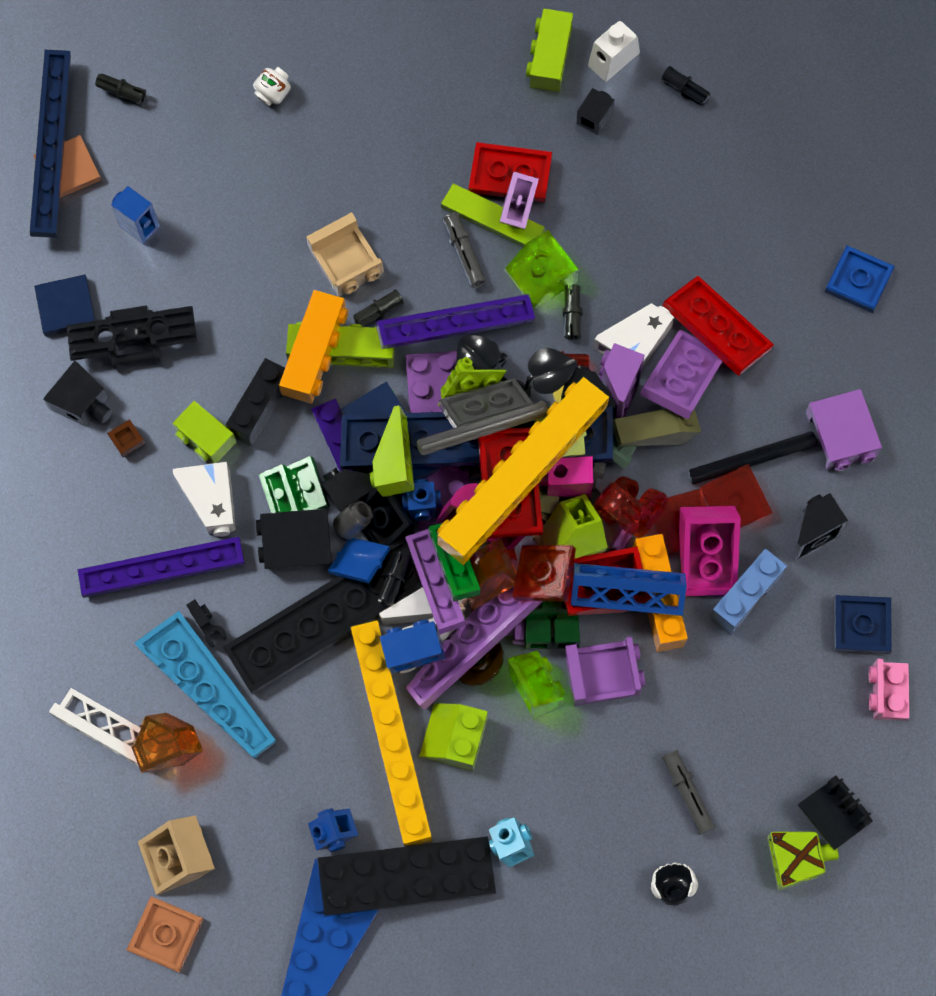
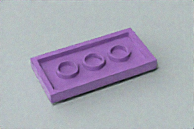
M679 330L644 384L640 395L677 415L689 419L723 361L698 338Z

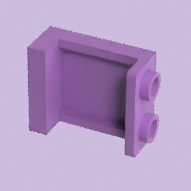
M861 389L809 403L806 414L809 422H814L827 459L825 464L827 470L835 468V471H841L850 467L852 463L860 461L861 464H866L876 460L882 446Z
M632 636L626 637L625 641L577 648V644L565 646V657L574 706L640 696L641 687H645L643 670L638 671L636 660H640L638 643L633 644Z

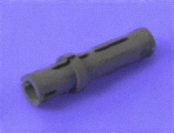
M457 212L444 216L443 222H445L451 237L449 241L456 248L470 286L472 288L480 287L487 280L469 242L470 235L464 230Z
M674 750L664 755L662 760H664L673 779L671 783L673 787H677L699 835L714 829L716 826L713 824L692 781L693 775L687 771L679 751Z

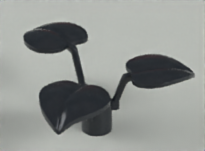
M471 335L460 339L458 342L456 362L467 357L472 360L474 370H495L492 367L500 361L501 354L497 345L490 339ZM552 348L540 349L532 355L528 362V370L532 375L527 377L526 384L520 380H517V382L529 398L531 396L532 386L530 384L532 380L533 388L536 392L541 394L554 393L571 378L576 369L577 361ZM503 376L502 379H501V381H506V380H508V379L505 378L504 376Z

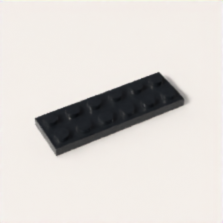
M488 836L317 858L324 917L496 894Z

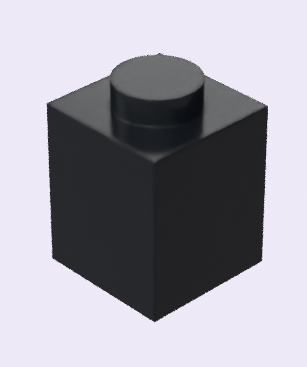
M592 88L577 111L576 124L599 135L614 111L615 99L604 91Z

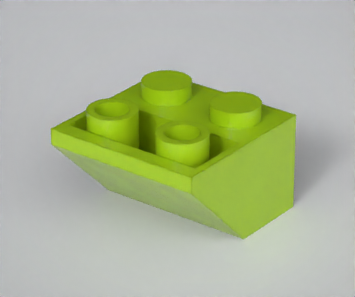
M586 494L559 502L543 526V535H539L555 565L585 555H592L608 548L602 520Z

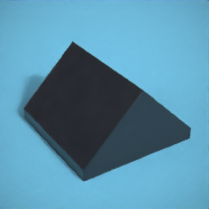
M373 488L361 500L371 508L373 513L370 524L362 530L369 542L389 546L410 532L414 534L413 523L395 495L382 497L379 491Z

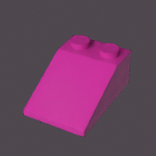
M735 506L680 507L681 573H686L687 588L685 596L726 595L738 581L741 518Z

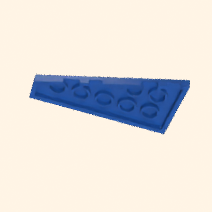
M317 859L314 860L281 996H327L368 931L378 911H380L375 910L324 917Z

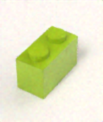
M193 401L172 423L176 431L174 436L185 446L188 443L195 448L194 453L204 462L209 460L211 463H218L237 443L234 434L196 401Z

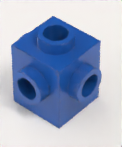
M425 479L415 480L414 491L402 494L403 509L409 510L410 520L426 521L431 518H437L436 507H441L442 504L440 490L435 491L434 481L428 482Z
M333 808L323 810L317 813L318 818L308 823L316 850L328 849L329 852H335L345 848V842L358 836L350 808L335 811Z

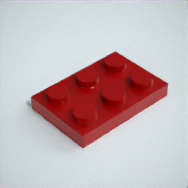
M476 142L468 191L475 194L506 198L513 172L539 179L533 201L545 203L552 152Z

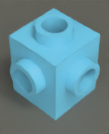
M515 817L502 819L496 826L489 829L492 840H489V844L495 856H499V859L509 868L535 856L530 844V840L533 839L530 829L526 824L522 825Z

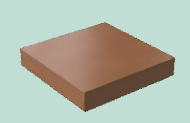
M80 135L64 142L60 198L101 181L100 175Z
M150 896L127 947V951L181 973L204 919Z

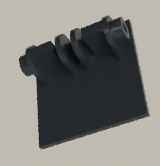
M837 775L798 804L833 850H836L873 822L870 817L871 813H868L862 804H858L860 799L855 800L852 797L855 793H849L850 789L843 782V778L839 779Z

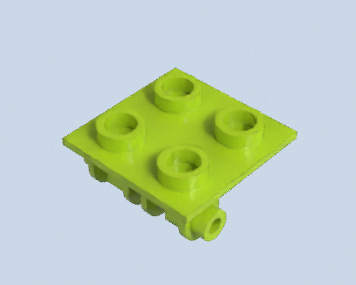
M467 357L459 359L455 369L451 371L446 383L440 389L441 397L443 399L499 383L506 370H474L471 359Z

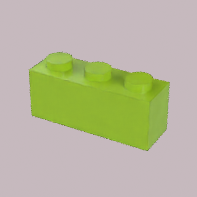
M543 8L542 17L536 19L535 33H538L537 40H532L530 55H534L533 62H528L526 77H530L531 88L560 92L573 26V13Z

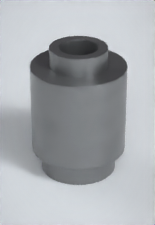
M362 501L351 503L333 520L334 530L337 535L345 539L355 537L370 524L373 517L371 508Z

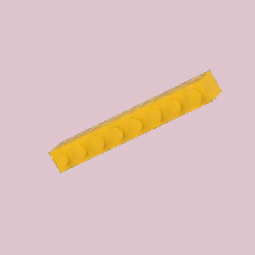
M583 377L577 384L573 382L567 388L560 403L556 401L550 406L546 413L548 416L542 422L537 421L531 427L528 433L530 435L524 442L520 440L514 445L510 452L512 455L506 461L501 460L493 469L492 477L488 481L482 480L474 490L475 495L469 501L465 499L456 509V516L451 521L448 519L444 521L437 530L438 545L462 565L470 559L607 408L609 396Z
M378 620L353 626L351 631L404 847L432 842V837L391 672L387 669L379 637L381 632Z

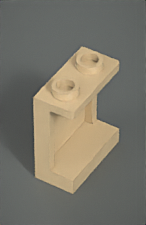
M352 212L306 236L308 248L338 296L351 294L360 285L367 281L373 282L384 273L382 260L376 257L359 230L357 220Z

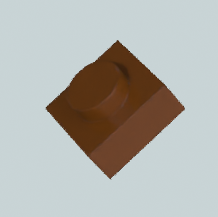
M130 419L107 433L122 458L145 444Z

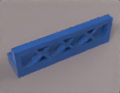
M574 563L571 605L683 616L687 588L686 573ZM578 586H589L596 592L590 598L577 597ZM610 589H619L624 596L617 601L609 600L605 593ZM639 591L647 592L652 598L646 603H637L632 596ZM667 594L679 595L678 606H667L660 599Z

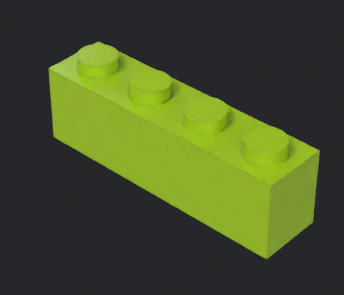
M302 322L288 324L287 360ZM350 324L339 327L340 339L336 348H332L329 355L332 357L331 365L394 368L395 347L381 348L376 326L370 328L359 324Z

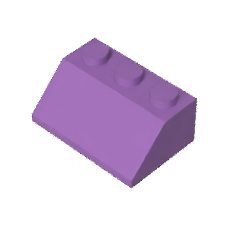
M616 343L613 344L611 351H605L600 363L602 367L599 372L601 381L616 402L614 419L626 417L640 385L645 356L642 353Z

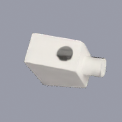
M618 21L594 42L588 67L604 82H607L640 53L637 35L623 22Z

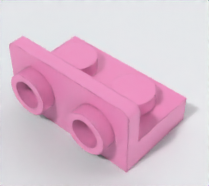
M877 659L873 666L869 667V683H873V694L869 695V710L874 711V719L907 721L909 719L908 663L883 662V659Z

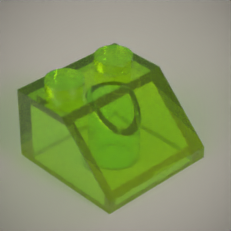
M549 230L526 243L505 267V271L523 295L529 294L534 309L563 292L565 285L570 284L572 286V284L578 282L579 269Z
M538 651L513 656L508 659V673L533 720L563 706V696L566 695L559 680L554 682L550 674L553 669L547 657L541 658Z

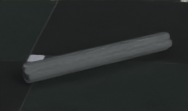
M539 401L418 439L417 448L421 455H426L546 417L548 407L544 401Z

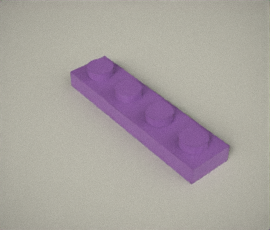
M429 529L405 538L436 626L441 635L466 626L458 601L453 602L428 533Z

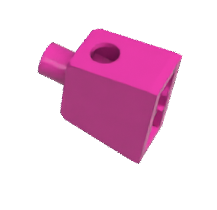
M593 456L561 458L542 478L539 486H547L548 496L577 497L586 494L588 498H591Z

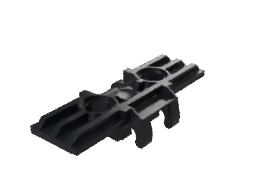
M147 305L110 311V316L105 317L103 320L66 325L71 361L111 355L113 369H119V366L154 360L155 363L161 362L160 347L197 341L193 306L155 312L149 310ZM156 323H162L165 325V330L163 333L156 335L153 334L152 326ZM104 331H109L113 334L112 339L106 343L100 342L98 340L99 335ZM141 340L153 348V350L118 355V351L125 349V343Z

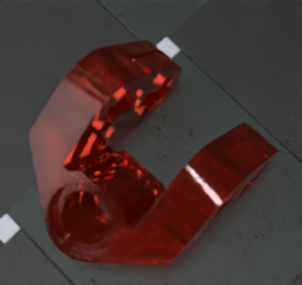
M621 476L614 483H609L592 505L602 522L608 525L618 522L626 533L636 538H641L647 534L667 507L668 498L665 493L650 488L637 500L636 497L639 492L638 482L627 476Z

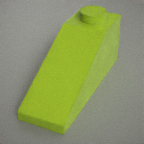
M394 406L372 461L373 472H370L371 485L379 491L382 497L414 491L407 416L400 406Z

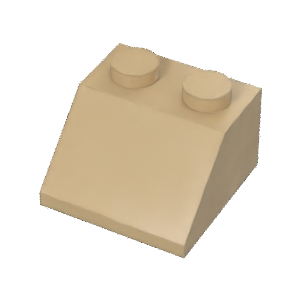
M196 815L169 820L138 841L156 895L195 881L215 869Z

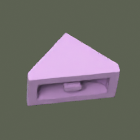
M513 172L504 201L500 223L525 230L538 178Z

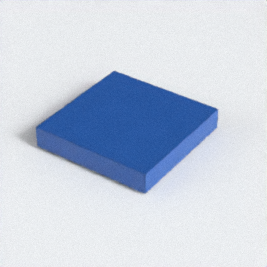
M846 245L825 292L873 313L895 266Z

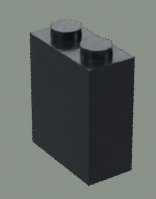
M327 508L260 514V519L256 520L257 536H262L263 547H258L259 563H264L265 569L332 563Z

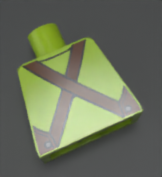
M771 832L767 837L778 891L822 876L826 872L824 862L839 859L838 849L833 850L829 844L820 845L817 832Z

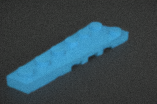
M180 611L135 642L137 648L253 759L276 743L275 738Z

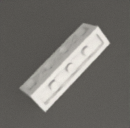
M72 688L60 705L54 703L49 711L55 719L149 772L166 744L163 740ZM74 697L83 702L85 712L74 714L67 710ZM88 705L94 708V710L89 711ZM99 713L105 714L108 726L96 727L92 724L90 716ZM111 718L118 723L112 724ZM125 726L130 729L132 739L122 742L115 737L113 729ZM135 732L141 735L142 737L136 738ZM150 740L157 745L148 757L138 750V742Z

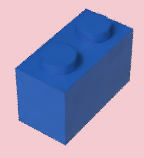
M129 186L123 191L118 192L113 198L111 207L119 227L144 244L160 226L152 203Z
M417 621L413 623L411 628L404 630L401 627L392 628L386 631V635L379 636L387 669L392 674L446 659L440 634L434 621Z

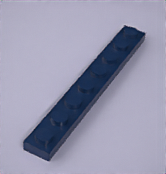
M45 49L30 220L31 237L57 238L71 52L66 50Z

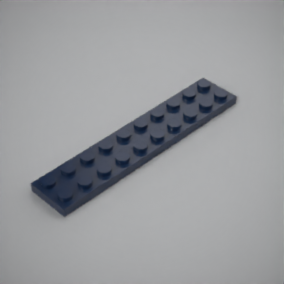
M607 407L586 430L587 435L584 437L585 455L573 457L593 456V463L613 462V407ZM443 412L405 413L408 422L412 468L480 466L478 438L421 455L417 448L418 439L453 429V426ZM391 413L342 415L341 469H373L372 461ZM534 420L511 428H530L534 425Z

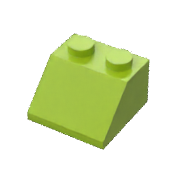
M434 703L419 757L473 772L488 720V711L462 704Z

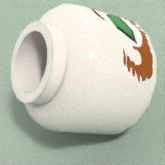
M279 67L275 70L265 68L253 83L254 95L268 106L271 104L279 105L291 89V85L287 81L289 75Z

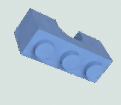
M765 548L714 607L710 618L732 635L746 619L759 599L764 594L766 595L782 577L787 565Z

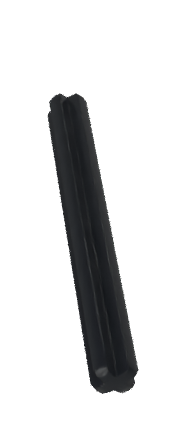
M810 431L689 470L688 476L692 484L704 482L815 447L817 439L814 432Z

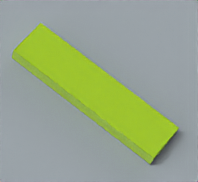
M454 183L441 203L442 209L451 213L457 212L459 217L532 252L545 229L544 226L529 219L527 220L525 230L500 223L502 206Z

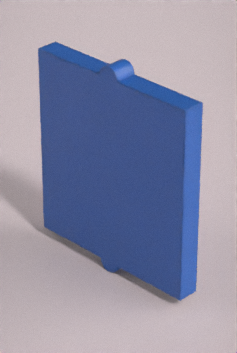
M348 539L342 550L336 553L337 557L328 569V572L332 575L369 583L376 571L382 568V562L391 549L389 546L361 539Z

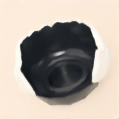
M674 862L672 865L660 866L659 869L657 868L652 876V893L667 905L678 906L684 904L698 889L696 875L686 864L681 865Z

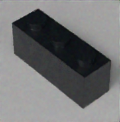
M267 358L264 359L225 424L226 428L234 434L235 439L253 447L283 396L281 395L279 384L285 367Z

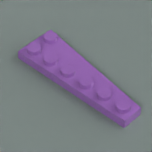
M514 558L491 584L493 588L484 599L480 597L474 604V611L465 620L466 626L458 628L450 640H445L442 643L446 659L424 665L407 685V691L424 710L548 597Z

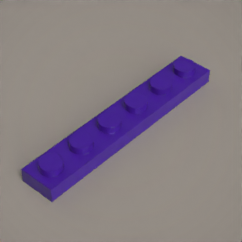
M529 294L380 320L376 322V329L381 348L388 349L532 323L535 320V315Z
M234 537L77 570L81 595L83 598L243 566L245 562L240 537Z

